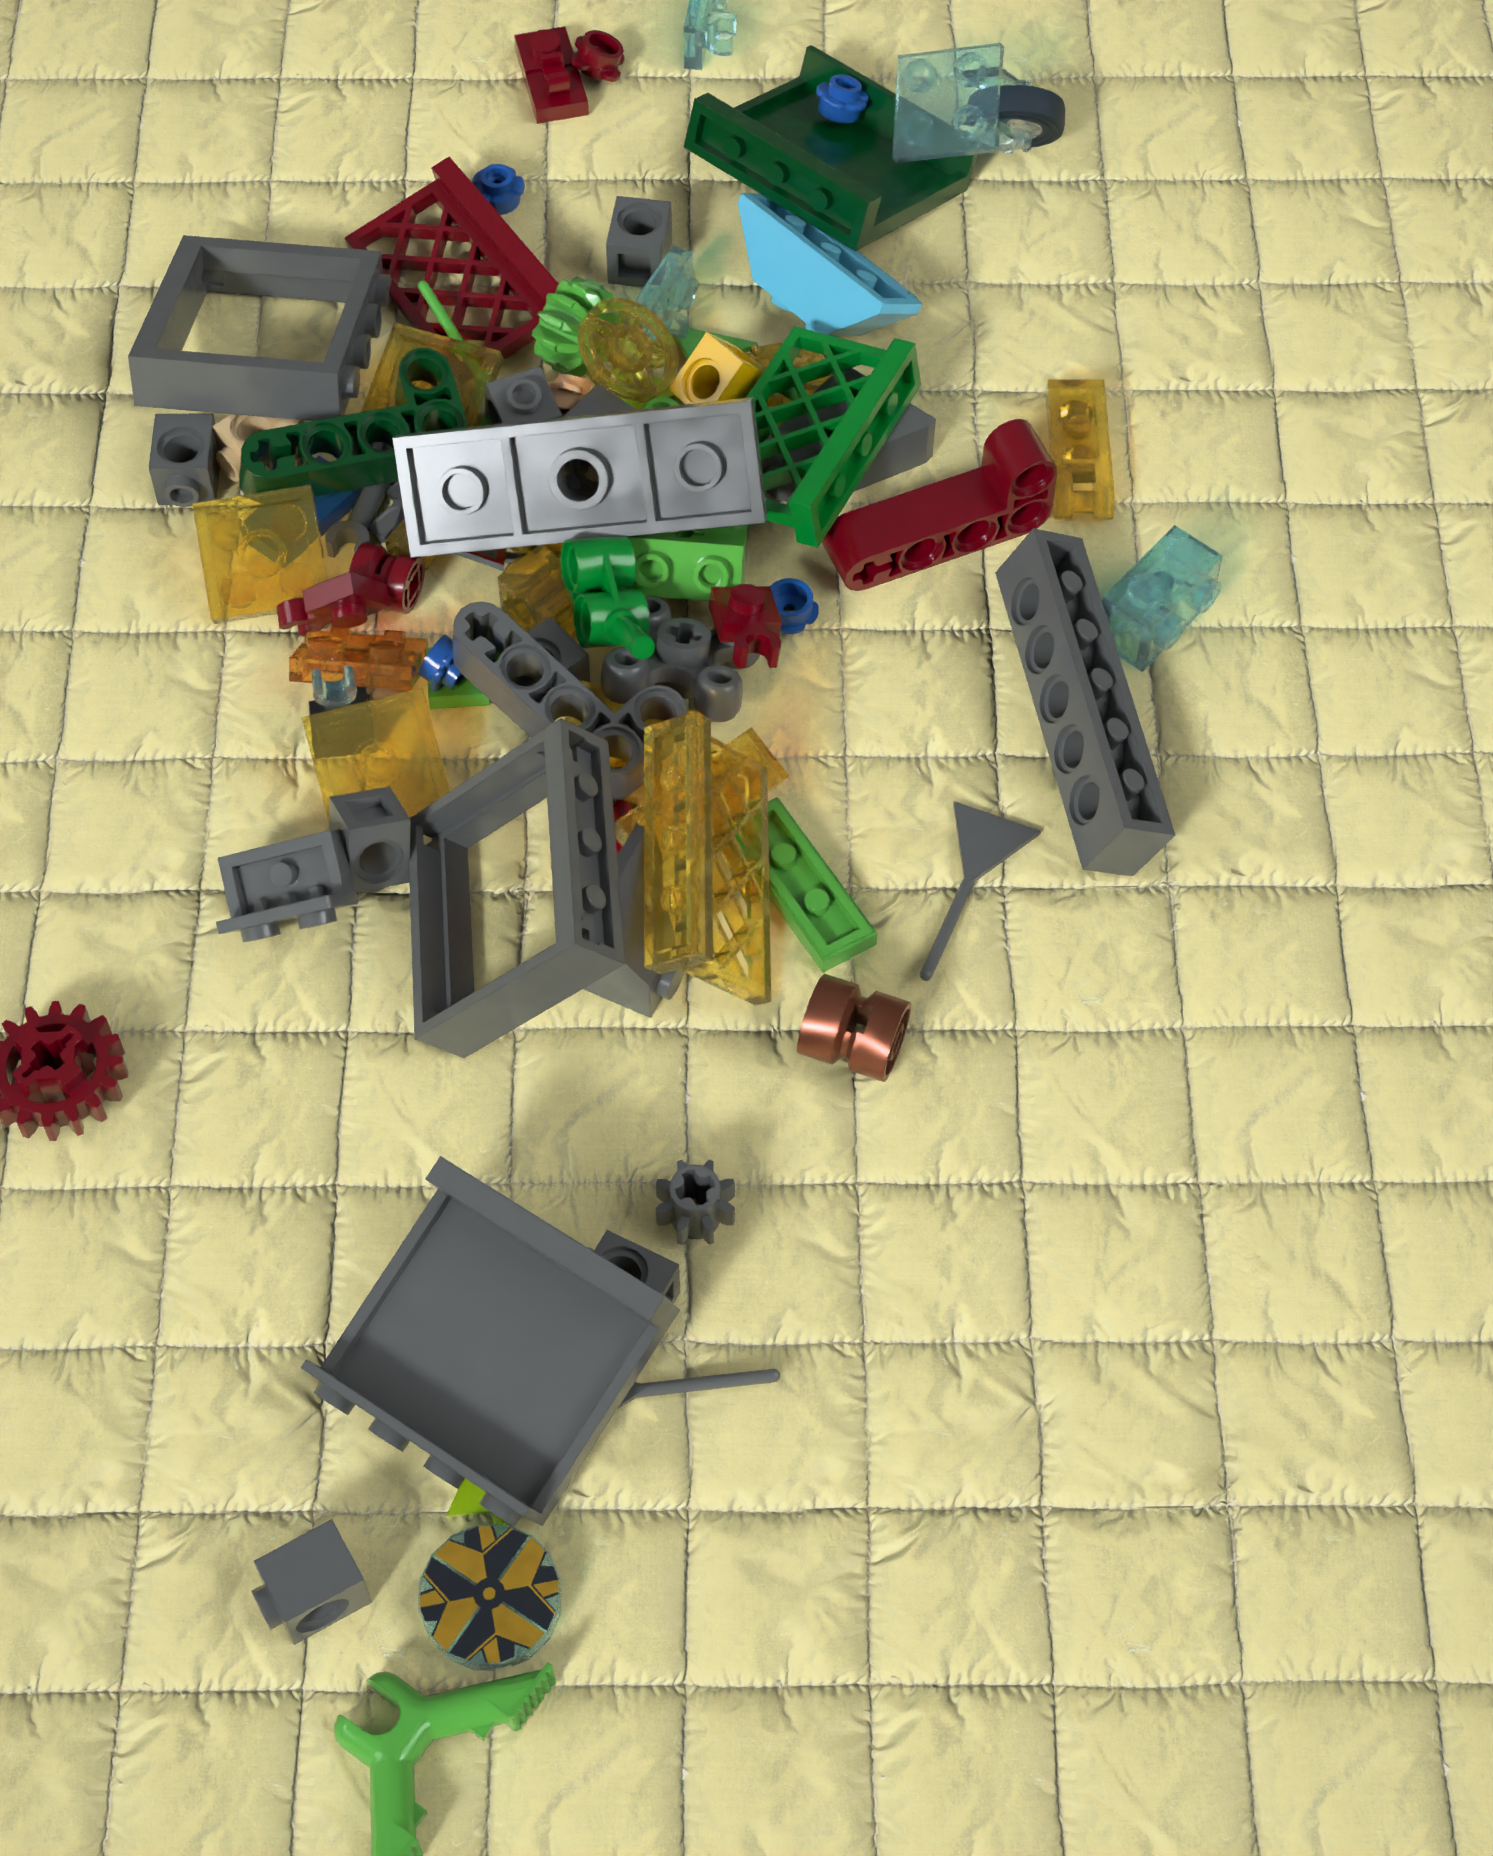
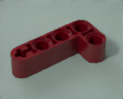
M1014 419L1007 421L994 429L986 438L981 467L844 513L837 517L823 539L822 545L848 589L861 591L1023 536L1030 533L1033 528H1039L1049 518L1052 511L1058 473L1057 466L1027 420Z

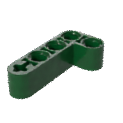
M416 348L402 357L394 394L396 406L262 430L251 434L244 441L240 455L239 484L243 494L257 504L274 505L399 481L394 449L379 451L369 444L383 442L394 448L392 438L399 434L467 427L466 415L451 366L446 357L430 348ZM424 381L431 384L433 388L421 389L413 385L412 382ZM328 453L337 460L322 462L315 459L312 455ZM295 459L297 460V466L294 465Z

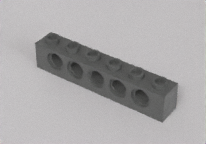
M1033 528L995 574L1082 870L1134 876L1176 835L1083 539Z

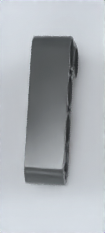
M483 601L470 603L461 608L455 616L452 647L455 666L461 674L530 738L554 723L556 719L568 716L582 723L578 727L608 741L609 757L618 758L626 764L622 768H610L613 801L623 800L631 795L673 758L680 749L687 709L681 695L672 688L661 685L648 686L639 691L614 713L496 605ZM526 676L531 677L538 683L532 686H520L511 680L516 677ZM659 719L670 727L662 730L651 729L644 724V721Z

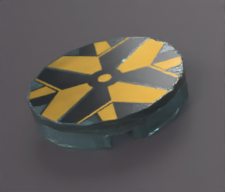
M478 1524L451 1535L431 1554L419 1580L418 1609L430 1640L449 1660L475 1671H493V1668H503L510 1664L513 1667L530 1660L550 1640L562 1612L561 1580L551 1554L531 1534L506 1524Z

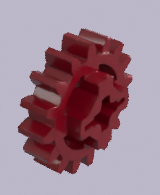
M52 1001L48 1015L39 1017L37 1011L32 1006L25 1008L27 1022L18 1026L7 1019L2 1023L7 1038L5 1041H0V1121L5 1127L16 1122L22 1136L28 1139L36 1132L38 1127H44L49 1141H56L60 1134V1127L70 1125L72 1131L79 1136L84 1134L82 1120L90 1115L101 1122L107 1119L102 1105L104 1100L121 1101L123 1095L118 1080L128 1078V1069L122 1057L125 1051L119 1035L112 1034L107 1018L103 1015L91 1021L86 1006L78 1004L70 1015H64L59 1001ZM95 1058H96V1067H95V1065H94V1063H93V1060H94ZM21 1061V1065L15 1069L18 1062ZM95 1070L90 1081H88L87 1076Z

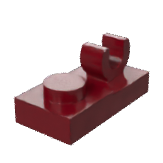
M566 26L514 35L516 55L537 124L589 115L588 99L579 70L570 61L574 52Z

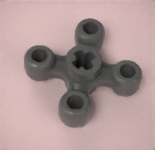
M645 596L649 611L648 636L654 641V652L649 658L641 660L634 657L624 647L609 651L603 659L601 670V689L606 698L618 704H625L644 688L652 685H661L672 688L683 699L694 697V708L698 715L705 720L726 722L733 719L740 711L743 695L742 678L734 669H744L736 667L732 661L734 642L720 643L716 630L711 632L708 626L701 621L691 618L672 619L671 609L664 600L658 597ZM748 654L746 668L754 665L759 659L760 654Z

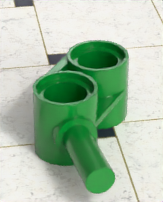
M627 536L566 539L561 548V574L564 586L569 593L573 609L575 634L581 647L586 649L623 646L637 659L644 660L649 658L654 652L655 644L652 638L648 636V605L641 590H629L633 586L636 573L635 554L630 539Z

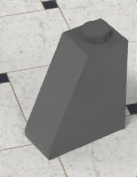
M853 368L842 371L846 382L865 376ZM833 375L814 393L838 386ZM843 401L817 410L816 414L820 422H824L844 415L848 410V406ZM910 403L854 492L925 464L933 456L936 418ZM807 414L784 421L778 429L782 436L812 425ZM771 434L764 441L773 439ZM818 441L791 450L789 453L793 462L797 463L817 456L822 450V446ZM780 454L761 460L763 474L785 467ZM793 482L767 490V493L777 500L788 502L796 489Z

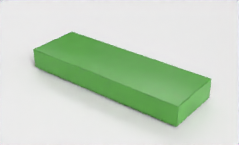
M778 797L725 823V837L822 973L877 944V932Z

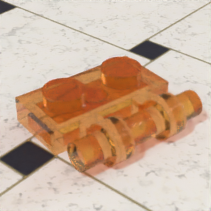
M331 626L330 632L308 630L305 643H301L289 657V682L412 690L420 678L418 670L426 657L428 639L405 637L404 631L385 630L384 635L352 633L351 628H338L335 626Z

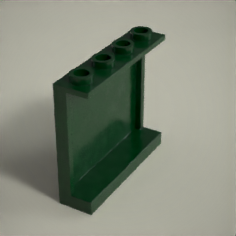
M812 45L806 47L798 78L734 108L710 93H705L695 98L684 142L685 149L854 251L865 247L967 191L981 146L980 142ZM839 74L857 79L862 85L861 90L866 92L869 98L866 108L860 113L859 119L853 123H838L825 118L818 111L820 97L816 94V90L820 83L827 82L829 84L830 78Z

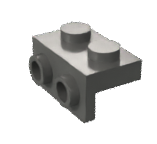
M341 829L328 830L218 857L231 916L229 919L216 922L218 934L241 931L243 943L280 935L278 923L297 918L299 929L336 922L338 920L335 909L358 904Z

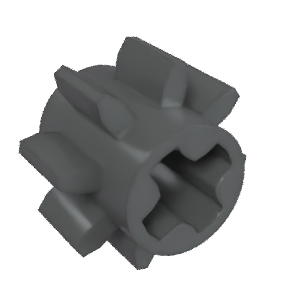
M683 1160L677 1161V1172L671 1181L657 1179L656 1197L663 1203L655 1208L656 1223L658 1226L672 1223L677 1231L678 1244L682 1245L688 1238H704L711 1245L714 1243V1232L720 1223L734 1225L735 1207L728 1202L735 1197L734 1179L719 1181L718 1176L714 1173V1161L708 1160L704 1166H687Z

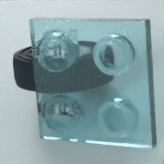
M1001 43L898 55L892 159L896 163L992 153L999 152V150L1007 154H1013L1014 150H1019L1020 148L1023 152H1029L1032 147L1050 144L1062 136L1065 127V104L1063 99L1054 92L1034 87L1033 83L1019 80L1003 68L1004 46Z

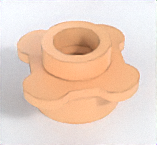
M561 373L558 374L556 383L547 382L561 414H566L590 391L591 381Z

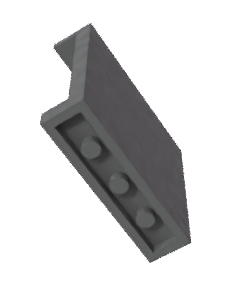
M440 1156L425 1178L437 1188L426 1208L321 1367L306 1359L301 1369L321 1381L313 1393L347 1415L357 1405L375 1417L368 1430L403 1452L411 1441L430 1454L423 1467L445 1482L459 1489L466 1478L484 1490L486 1493L479 1504L514 1527L521 1516L543 1526L675 1320L680 1309L661 1293Z

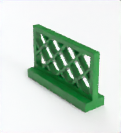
M794 326L746 398L754 397L757 430L768 427L773 438L759 443L761 460L780 454L785 467L763 474L764 490L767 491L793 482L796 489L787 504L766 499L767 520L794 528L796 542L815 548L819 547L921 387L915 343L894 338L887 350ZM801 349L822 354L825 358L796 369L792 363ZM859 365L874 368L870 375L850 382H846L842 373L844 370ZM833 375L838 386L807 395L803 384ZM794 387L799 399L768 408L766 401L770 395ZM843 401L846 402L848 410L844 415L820 422L816 414L817 410ZM807 414L812 426L781 436L776 424ZM818 441L820 442L822 450L817 456L797 463L793 462L789 451Z

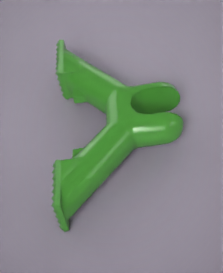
M547 1662L540 1670L428 1696L422 1695L397 1675L387 1671L375 1673L367 1679L368 1684L381 1697L400 1711V1718L396 1726L389 1732L375 1735L362 1730L346 1717L338 1715L334 1723L333 1733L336 1741L342 1748L370 1768L371 1856H423L420 1844L416 1838V1828L427 1815V1810L415 1802L414 1765L434 1740L472 1732L484 1741L495 1726L506 1724L514 1731L521 1730V1724L527 1722L526 1716L533 1715L532 1709L539 1707L538 1701L544 1700V1694L550 1692L549 1686L556 1685L551 1663Z

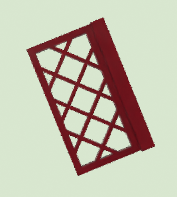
M449 156L431 167L435 181L345 237V241L349 249L368 250L366 247L381 237L398 238L394 253L382 254L383 274H390L392 278L389 298L427 345L446 357L454 378L463 387L474 380L473 375L466 364H462L454 355L456 348L441 324L426 321L429 305L419 289L398 287L397 284L401 270L425 271L424 280L428 282L442 305L455 306L452 322L463 340L484 341L482 351L474 357L485 372L536 340L532 336V332L539 323L540 317L537 312L544 309L547 294H555L559 283ZM435 203L443 211L439 225L414 224L416 215ZM410 238L435 240L431 256L406 255ZM447 241L469 242L471 249L468 259L442 258ZM438 272L464 274L460 290H434ZM475 275L498 276L501 280L497 294L471 292ZM467 307L493 309L489 326L462 325ZM505 310L528 311L533 317L518 328L500 327Z

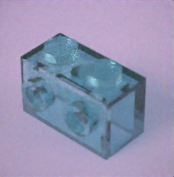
M1174 525L1102 597V603L1119 657L1143 672L1164 650H1169L1178 641L1184 629L1199 614L1205 613L1217 599L1222 588V584L1217 580L1223 555Z

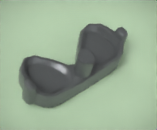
M399 481L391 485L386 491L389 498L393 501L392 505L372 522L370 528L372 534L380 542L386 543L391 549L398 548L396 541L402 535L406 525Z

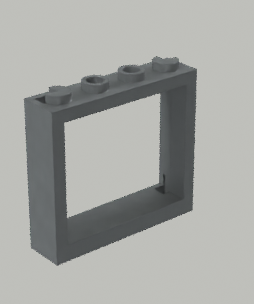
M183 235L128 355L134 406L307 421L344 416L349 399L358 398L360 369H368L371 338H379L382 322L381 308H389L390 306L389 289L392 284V278L390 274H383L382 251ZM208 291L345 303L324 362L182 351Z
M560 718L410 818L409 887L415 1040L466 1058L625 965L608 741ZM547 798L556 943L474 992L468 848ZM423 835L432 838V841L425 845Z

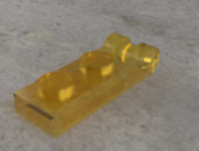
M1047 379L1045 397L1050 456L1056 464L1058 472L1053 500L1054 520H1072L1073 514H1093L1095 520H1112L1114 517L1115 493L1104 379ZM1073 483H1093V491H1073Z

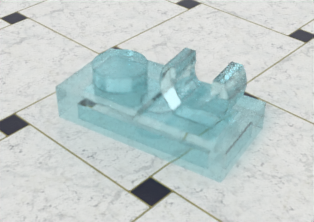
M689 0L683 28L684 69L702 70L707 49L719 56L732 55L733 36H736L737 15L726 12L728 0Z
M673 245L621 319L622 357L624 360L640 366L650 350L660 357L672 358L675 354L674 338L665 334L671 333L683 338L687 336L688 318L680 313L681 309L686 311L690 308L698 289V280L693 278L692 252Z

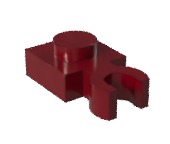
M349 571L302 590L303 598L289 599L276 606L279 629L285 630L297 625L299 635L308 636L321 631L324 625L332 623L333 626L338 628L360 626L367 622V616L389 608L390 602L386 584Z
M739 584L734 587H711L708 604L719 642H734L732 661L735 666L746 668L748 654L756 653L767 659L769 668H777L781 649L780 631L782 621L770 586Z

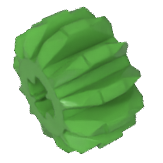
M575 277L571 281L563 279L558 284L555 294H547L544 309L537 312L540 319L532 332V336L536 339L534 353L541 357L545 363L551 365L553 370L561 374L582 377L585 374L593 375L597 371L600 361L606 362L609 359V350L612 345L618 343L615 339L616 333L623 324V319L619 316L621 302L614 298L611 292L605 290L603 285L590 279L584 280L579 277Z

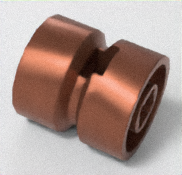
M824 973L814 988L804 1014L797 1042V1052L831 1065L841 1058L847 1059L850 1071L885 1082L899 1055L907 1030L912 1004L909 1001L879 991H875L868 998L863 997L858 984ZM857 1023L866 1027L864 1033L854 1032Z

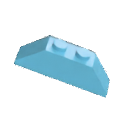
M741 193L738 208L752 279L771 295L770 300L774 305L783 310L793 312L806 323L805 329L834 337L862 336L919 313L922 306L919 299L860 252L852 250L761 194Z

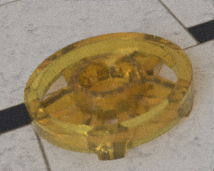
M625 298L606 299L597 303L579 324L578 345L580 354L589 370L587 376L595 385L601 384L608 391L624 399L644 403L659 396L674 381L679 365L675 341L663 321L644 305ZM604 313H619L614 324L597 318ZM642 324L651 331L658 342L648 337L643 330ZM595 349L601 350V352L597 355ZM610 361L614 366L613 370L609 371L603 363ZM664 367L662 379L654 385L652 370ZM635 373H636L637 376L640 378L641 384H640V382L638 381V379L636 378ZM622 374H623V381L619 379V377H620Z

